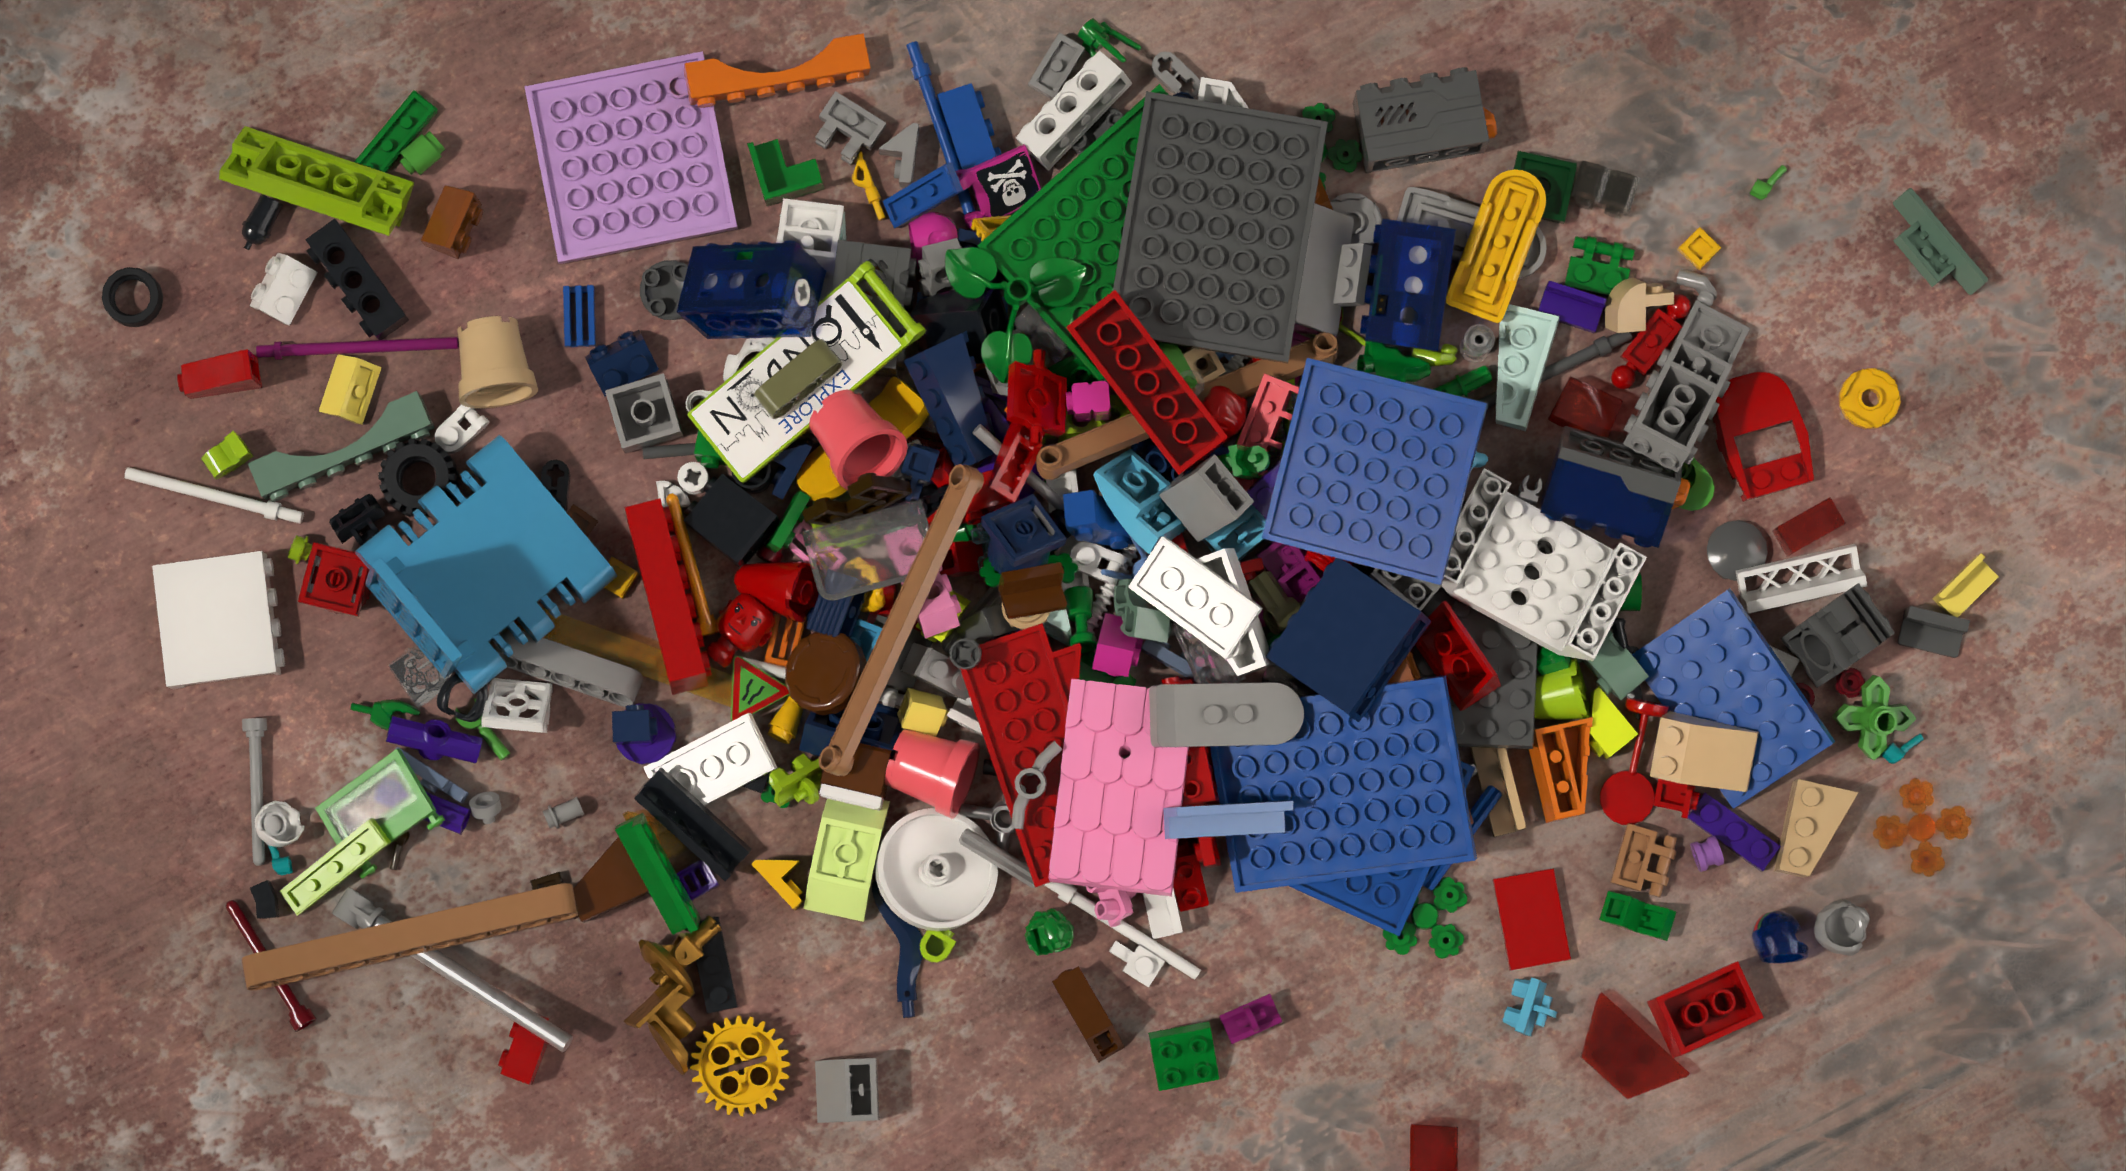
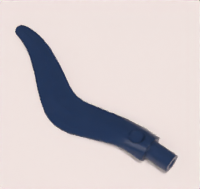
M874 881L872 883V894L876 906L898 938L900 944L897 1002L902 1003L903 1018L915 1017L914 1001L917 1000L916 979L923 958L920 952V942L923 937L915 926L902 920L889 908L879 891L877 882Z

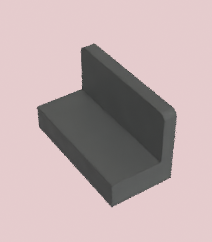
M1909 606L1904 610L1897 643L1902 646L1956 658L1959 654L1962 636L1968 632L1970 620Z

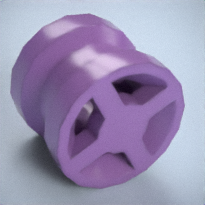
M1714 835L1708 837L1705 842L1699 843L1696 841L1690 843L1694 861L1700 872L1706 871L1711 865L1720 866L1724 864L1720 845Z

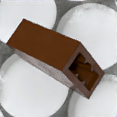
M619 837L573 888L578 916L574 917V919L580 918V921L585 923L649 893Z
M1079 966L1059 974L1058 978L1053 980L1052 983L1098 1063L1125 1048Z

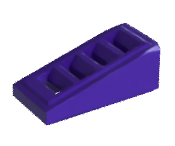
M702 860L676 873L691 901L720 886L711 868ZM699 869L707 882L703 887L695 874V871ZM690 876L697 889L696 891L691 892L684 877Z

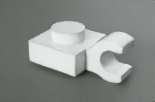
M1115 941L1109 950L1110 953L1127 963L1122 970L1123 972L1147 987L1151 985L1165 962L1140 945L1133 952Z

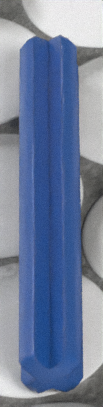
M1492 785L1485 789L1470 810L1474 821L1472 824L1473 835L1502 797L1501 791ZM1452 864L1431 866L1423 886L1433 890Z

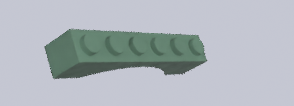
M415 391L389 402L374 426L356 442L341 450L316 456H296L275 451L249 462L248 466L261 497L275 502L289 495L288 491L299 487L300 490L315 485L317 483L316 479L327 475L328 478L337 476L345 472L344 467L356 463L359 466L373 460L372 455L384 451L386 454L390 449L394 451L397 448L396 444L411 438H415L417 441L421 440V438L424 439L430 435L429 431L435 429L421 395Z

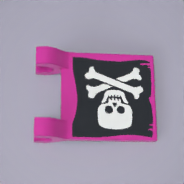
M1024 144L972 168L956 170L963 190L972 186L980 211H974L963 216L967 228L970 229L972 220L975 218L1006 216L1017 211L1041 189L1027 147Z

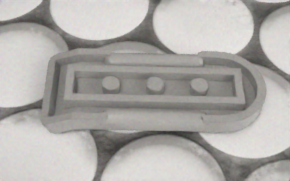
M1408 187L1405 191L1393 231L1392 242L1396 245L1397 232L1406 233V229H1408V233H1411V231L1431 233V237H1433L1435 232V237L1443 238L1440 258L1459 263L1480 206L1459 201L1434 191ZM1537 227L1518 279L1532 275L1538 270L1545 259L1547 250L1546 240L1539 227Z
M1281 683L1159 684L1151 686L1149 690L1151 744L1154 747L1278 745L1291 740L1299 732L1304 719V709L1299 696L1290 687Z

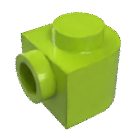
M927 930L920 942L922 956L932 963H939L947 959L957 943L952 939L955 933L950 930Z

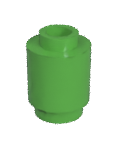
M429 131L426 135L421 134L400 152L403 158L399 162L411 175L414 172L421 175L442 157L440 154L445 151V148Z

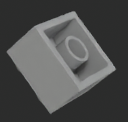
M664 373L605 390L621 448L625 454L683 437L669 384Z

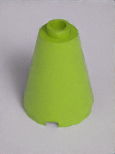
M1576 658L1571 659L1570 668L1545 675H1537L1535 719L1590 718L1589 701L1584 702L1586 700V685Z

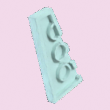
M1512 304L1508 305L1499 326L1496 424L1526 431L1559 324V316Z

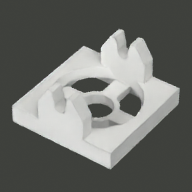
M500 678L492 679L488 691V700H486L482 715V727L547 733V725H549L550 700L553 692L552 684ZM526 694H529L538 700L529 699V697ZM519 698L523 699L525 704L513 706L509 704V701ZM497 706L506 707L510 711L509 716L499 715L496 712ZM527 709L539 710L530 718L519 717L520 713Z

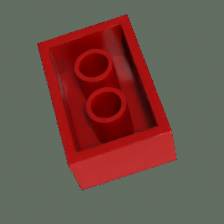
M1738 961L1647 1001L1672 1058L1686 1054L1764 1018Z

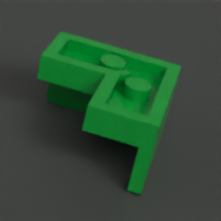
M778 139L754 146L753 142L747 143L767 207L783 202V198L794 199L825 189L816 159L786 167Z

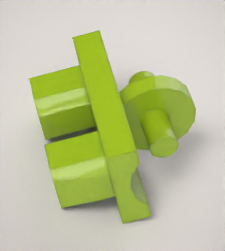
M803 753L793 760L791 769L794 772L790 775L780 767L771 771L769 784L775 791L774 801L779 807L793 799L797 802L804 799L808 804H814L819 800L818 791L822 785L820 783L822 769L819 766V758L813 761Z

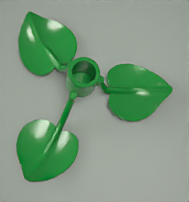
M975 247L948 249L946 251V275L951 286L958 294L966 298L977 299L983 295L986 287L990 289H1004V298L1012 306L1007 334L1002 331L992 332L985 338L981 347V357L985 366L1001 383H1008L1010 364L1017 361L1029 365L1032 357V344L1028 336L1022 333L1012 334L1019 306L1027 301L1031 292L1037 291L1040 300L1044 304L1055 308L1066 306L1075 298L1079 291L1082 279L1086 273L1084 265L1066 258H1046L1038 261L1030 270L1029 275L1033 284H1030L1023 277L1012 278L1008 283L1005 281L1002 283H991L990 281L997 274V264L989 252Z

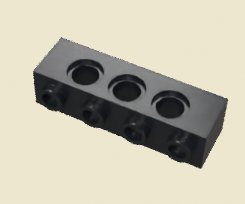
M333 219L305 239L310 246L306 250L316 265L322 262L328 270L324 274L325 278L334 289L340 287L346 296L341 300L351 313L357 310L363 320L359 324L369 338L375 335L378 340H383L409 321V318L336 219ZM343 251L345 253L344 260L341 263L331 264L330 258L334 252ZM361 275V285L355 289L349 288L348 280L350 277ZM371 299H378L380 301L379 309L373 313L366 312L365 306L367 302Z

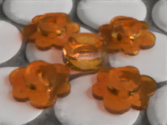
M1914 778L1910 780L1909 784H1904L1900 787L1899 794L1903 798L1902 806L1906 809L1911 808L1917 815L1910 819L1908 827L1906 824L1900 823V818L1896 815L1890 818L1880 816L1876 820L1877 828L1873 830L1872 834L1875 839H1879V846L1885 850L1892 848L1893 845L1895 847L1902 846L1903 838L1908 835V832L1913 839L1922 841L1918 848L1910 853V857L1913 860L1911 869L1916 874L1923 873L1926 877H1931L1935 871H1941L1944 868L1945 861L1940 857L1942 855L1941 848L1933 847L1927 840L1932 838L1935 829L1944 832V837L1947 840H1951L1954 837L1964 839L1968 836L1967 827L1971 825V818L1965 816L1966 812L1962 806H1954L1951 810L1948 808L1942 809L1940 813L1941 818H1938L1936 823H1934L1930 816L1921 814L1925 812L1927 806L1932 805L1934 802V798L1931 796L1933 786L1927 781L1920 782L1919 779ZM1915 793L1919 795L1918 799L1914 797ZM1951 821L1955 822V826L1951 825ZM1889 829L1892 831L1891 835L1887 833ZM1925 857H1928V862L1924 861Z

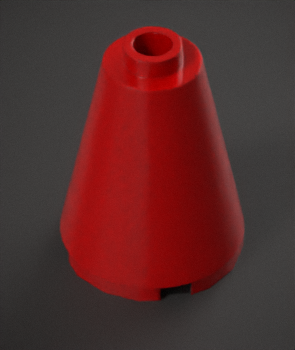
M808 561L744 564L737 570L734 583L739 593H747L765 607L792 621L803 623L808 611L814 607L818 598L817 589L819 584L817 575L822 576L817 564Z

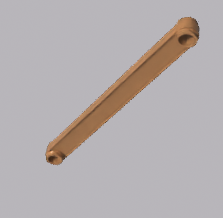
M1325 332L1319 333L1314 338L1291 347L1288 364L1261 359L1191 389L1201 402H1203L1214 386H1225L1238 396L1247 398L1257 393L1264 374L1286 382L1303 375L1307 358L1333 364L1338 357L1339 345L1334 335ZM1132 413L1053 446L1043 447L1038 452L1036 467L1042 478L1046 480L1057 479L1061 474L1150 437Z
M958 464L950 472L949 486L829 746L825 747L820 754L819 766L827 773L836 776H846L853 767V756L966 511L973 496L983 486V474L976 468Z

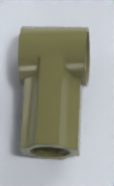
M1264 571L1247 585L1258 604L1263 608V619L1266 626L1273 634L1278 635L1286 629L1289 618L1298 612L1301 606L1296 599L1285 594L1271 571Z

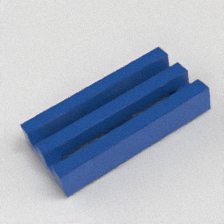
M594 285L563 286L565 347H596ZM582 293H588L589 340H583ZM571 294L576 295L577 341H572Z

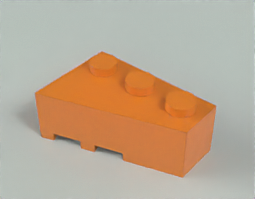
M1593 717L1534 730L1533 749H1529L1546 823L1585 814L1588 775L1586 774L1588 756H1590L1589 738Z

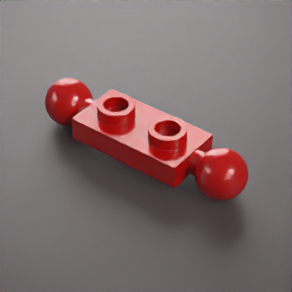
M1681 294L1674 295V304L1667 305L1666 313L1658 308L1646 323V331H1640L1620 356V358L1627 362L1626 365L1616 367L1611 374V380L1615 387L1618 389L1630 388L1635 382L1636 370L1645 375L1682 328L1676 322V319L1686 317L1691 310V302L1686 296Z

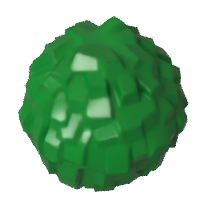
M1052 908L1047 911H1036L1029 924L1025 927V940L1029 949L1033 950L1037 956L1053 953V951L1056 953L1061 952L1072 946L1074 927L1061 911H1056Z

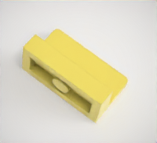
M337 355L319 412L338 416L355 424L363 425L382 367L360 358Z
M1982 553L1975 556L1932 598L1948 615L1959 617L1999 577L1983 561L1985 556Z

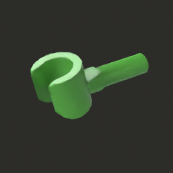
M1781 165L1767 182L1757 179L1750 191V195L1760 200L1765 199L1775 182L1787 171V168Z

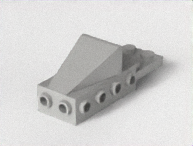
M1696 300L1671 350L1665 348L1658 359L1657 365L1661 366L1659 372L1654 370L1648 379L1646 387L1649 390L1647 393L1642 392L1634 407L1639 412L1637 416L1631 414L1623 429L1628 432L1623 444L1630 447L1636 453L1643 454L1658 462L1661 466L1677 473L1684 462L1690 465L1698 448L1694 447L1696 441H1702L1709 427L1704 423L1706 419L1712 420L1720 405L1715 401L1717 397L1722 398L1730 384L1726 378L1750 328Z

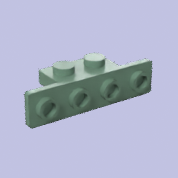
M1912 188L1907 189L1893 202L1895 208L1911 225L1893 241L1931 287L1950 273L1969 295H1972L1988 282V278Z

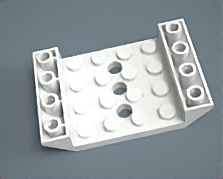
M1484 468L1460 512L1441 586L1451 597L1557 655L1594 661L1647 557L1622 543H1619L1613 550L1507 492L1511 482ZM1538 542H1549L1553 552L1551 554L1542 553L1538 549ZM1525 567H1535L1539 571V578L1535 580L1528 578L1524 572ZM1514 591L1522 592L1526 597V604L1518 605L1514 603L1511 593Z

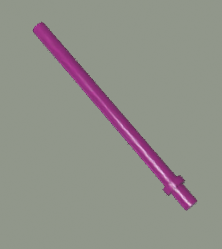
M458 337L282 344L281 341L274 342V345H257L256 355L257 358L275 357V360H282L283 356L458 349L459 344Z

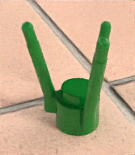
M1094 18L1086 22L1078 33V37L1084 41L1082 46L1085 47V50L1091 57L1097 53L1094 48L1100 50L1104 47L1120 62L1124 63L1126 61V58L1108 42L1110 36L1107 34L1138 51L1141 50L1139 44L1115 31L1105 22L1100 24Z

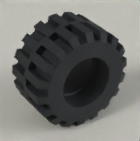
M415 438L408 439V443L400 442L396 444L397 448L394 451L390 449L386 453L388 455L386 461L382 459L380 464L382 472H379L378 479L381 481V485H379L381 492L384 493L385 499L404 515L414 516L413 512L419 509L425 516H429L418 503V500L425 494L411 495L405 491L402 484L406 469L417 462H428L434 467L436 481L432 488L436 485L439 486L451 501H454V498L445 486L451 482L459 488L457 479L460 477L456 469L457 465L450 455L435 442L432 443L422 438L421 441H417Z

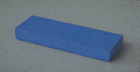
M947 163L885 199L883 203L895 229L901 228L964 190L953 164Z

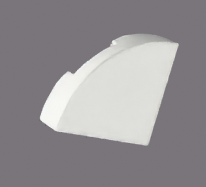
M656 481L658 497L661 499L663 507H667L666 497L671 493L677 495L681 509H685L691 504L686 493L677 485L668 481Z

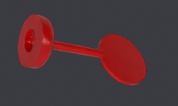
M1627 697L1626 708L1629 711L1641 714L1630 770L1612 774L1604 782L1600 791V805L1603 812L1610 820L1621 825H1627L1628 823L1633 825L1643 821L1653 808L1655 793L1652 785L1642 774L1637 773L1648 717H1662L1668 712L1669 706Z

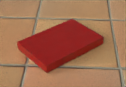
M1554 868L1493 879L1509 971L1571 960Z

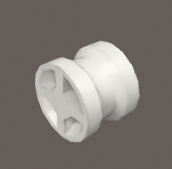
M698 462L686 463L678 471V482L688 494H701L704 492L703 489L710 481L707 470Z

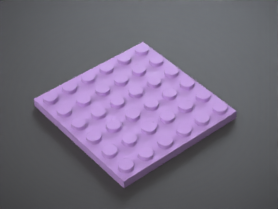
M703 51L524 86L559 264L738 229L714 106L698 108L697 104L690 105L686 86L684 64L705 60Z

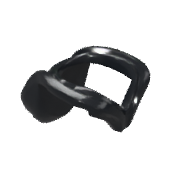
M454 671L444 682L438 693L437 706L448 715H455L456 718L467 722H475L482 716L486 700H488V684L477 692L476 702L467 715L448 708L449 697L452 688L463 681Z

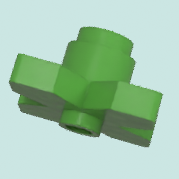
M1872 675L1861 686L1862 706L1843 704L1832 715V718L1845 731L1861 730L1858 747L1868 758L1876 760L1887 749L1886 736L1894 730L1905 731L1916 720V717L1906 705H1888L1890 687L1881 677Z

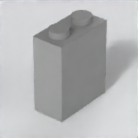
M1215 454L1191 468L1181 477L1178 476L1159 494L1161 499L1198 542L1238 519L1254 502Z

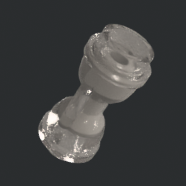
M1476 324L1468 328L1460 343V353L1463 358L1472 363L1483 361L1488 356L1495 342L1492 330L1482 324Z

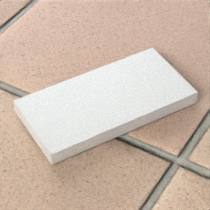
M1165 536L1161 537L1128 586L1225 659H1229L1263 609Z
M747 713L664 756L661 760L643 767L648 778L660 767H663L704 806L777 769L775 761L751 713Z

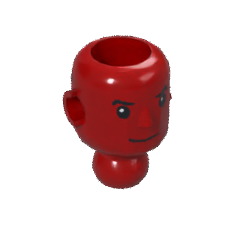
M747 593L738 595L733 601L730 599L727 606L722 611H719L721 616L716 622V630L721 637L707 647V655L725 668L732 663L733 656L738 649L743 653H750L758 645L763 647L772 636L771 630L775 625V616L764 605Z

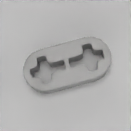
M1166 51L1160 52L1154 57L1152 72L1171 93L1181 92L1182 85L1177 80L1180 77L1185 83L1190 81L1194 83L1192 86L1194 92L1186 91L1185 93L1190 94L1194 99L1198 97L1200 80L1180 59L1171 52ZM1162 60L1166 63L1170 60L1172 62L1171 70L1175 75L1172 76L1167 70L1161 73L1159 71V61Z

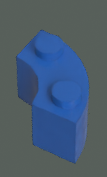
M1094 490L1063 494L1066 529L1076 540L1110 545L1112 549H1124L1128 545L1133 544L1129 534L1116 519L1103 496L1098 495Z

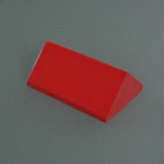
M1443 601L1428 617L1431 623L1418 639L1415 646L1436 676L1446 675L1449 695L1459 710L1462 711L1499 688L1501 684L1497 673L1447 601Z

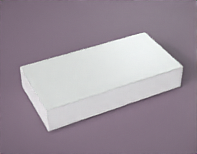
M826 784L821 785L819 793L823 798L878 811L882 810L884 801L882 797Z

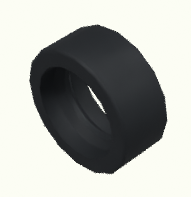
M127 267L117 270L108 277L102 290V302L107 313L115 321L128 327H140L149 324L157 317L162 308L163 293L159 283L152 275L140 268ZM128 280L143 282L150 292V302L147 308L135 315L121 312L115 302V292L123 282Z

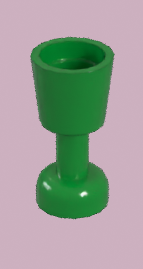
M1087 586L1070 587L1064 591L1068 618L1070 621L1075 622L1076 634L1070 638V646L1080 643L1082 647L1081 654L1089 653L1097 648V638L1093 633L1088 632L1087 621L1092 617L1093 590Z

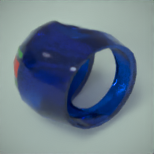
M1772 911L1765 913L1756 921L1752 931V940L1762 962L1792 963L1808 958V946L1798 941L1795 936L1796 933L1802 931L1801 925L1791 914L1784 911Z

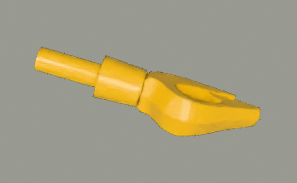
M860 151L852 174V181L856 186L865 189L868 202L873 204L878 220L881 221L886 218L880 204L882 198L863 159L862 151ZM859 168L861 169V171H863L864 174L863 181L857 179V172Z

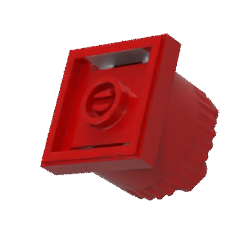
M313 542L298 602L323 608L335 614L341 613L359 617L361 607L366 604L369 595L372 593L365 585L369 569L355 552Z

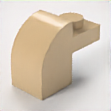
M1636 278L1623 280L1612 289L1607 298L1605 328L1616 333L1646 331V307L1674 304V292L1664 289L1663 285L1658 283L1646 284Z

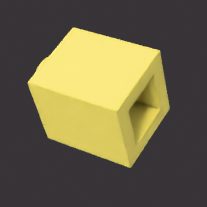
M907 688L897 713L902 728L932 736H937L940 726L944 727L948 718V709H946L942 696Z

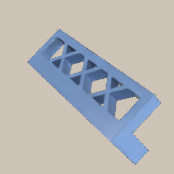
M1293 801L1163 808L1165 839L1284 833V811L1293 810Z

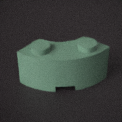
M1133 579L1118 580L1117 585L1114 586V607L1116 616H1121L1123 621L1120 627L1122 632L1133 638L1167 643L1172 632L1170 618L1128 587Z
M1610 630L1594 661L1576 658L1578 664L1583 662L1598 678L1596 684L1607 696L1612 693L1620 700L1649 677L1632 654L1618 644Z

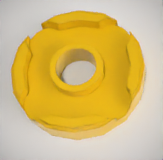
M1876 368L1862 369L1852 373L1842 384L1839 392V407L1844 417L1851 424L1862 429H1877L1886 425L1897 414L1901 403L1895 380L1886 372ZM1873 391L1878 397L1877 404L1873 407L1866 406L1862 402L1863 392Z

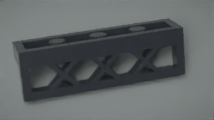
M660 767L643 784L634 798L724 881L732 875L735 867L752 850L663 767Z

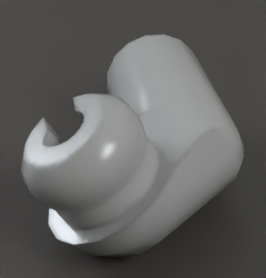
M1686 270L1679 271L1677 284L1694 288L1699 294L1697 300L1710 307L1713 304V300L1717 297V291L1708 278L1702 274Z

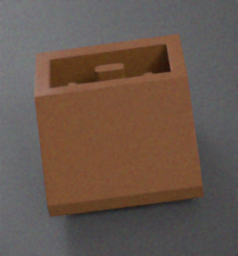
M444 186L422 236L421 242L424 246L455 259H459L461 253L465 254L472 239L469 236L473 225L478 226L484 211L481 209L482 204L475 193Z

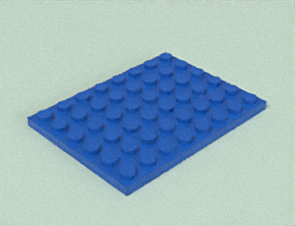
M1446 675L1386 684L1360 722L1351 718L1343 710L1319 694L1299 696L1304 709V719L1299 732L1291 740L1278 745L1210 746L1220 805L1293 801V810L1284 811V833L1226 836L1235 893L1461 863L1477 859Z

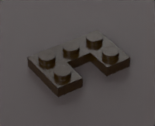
M866 473L861 475L857 482L847 486L850 498L852 499L839 502L828 497L820 498L813 502V506L802 512L806 523L847 529L911 494L912 489L909 481L899 480L893 476L883 477L876 475V473Z

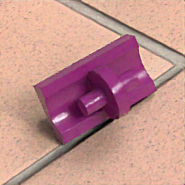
M1267 994L1219 1016L1231 1044L1283 1022L1271 994Z

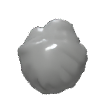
M1846 899L1834 901L1818 913L1814 926L1815 938L1822 947L1830 952L1853 956L1860 951V948L1863 946L1862 942L1867 937L1865 931L1870 920L1869 913L1865 908L1856 906Z

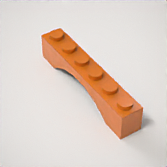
M864 33L834 38L823 51L811 60L780 72L759 73L744 71L728 66L713 58L685 63L684 75L690 105L697 104L698 108L714 106L716 104L715 101L725 99L728 100V103H735L745 100V96L757 94L758 98H765L775 95V91L787 89L788 93H795L805 90V86L817 84L818 88L829 87L838 80L846 79L848 83L859 82L865 79L864 76L869 75L871 68Z

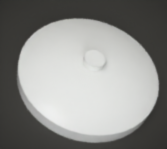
M935 808L917 810L897 821L883 837L875 862L876 882L886 904L905 922L931 931L955 929L977 917L991 900L997 884L998 867L960 844L959 838L965 829H970L989 841L982 829L966 816L958 813L954 819H951L936 812Z

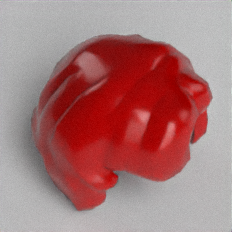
M1225 386L1212 387L1202 404L1228 437L1234 436L1242 430L1248 413L1247 401L1244 397L1238 396Z

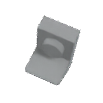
M916 123L906 127L879 148L880 155L902 158L901 161L896 160L894 178L899 179L900 188H905L913 183L919 137V124Z

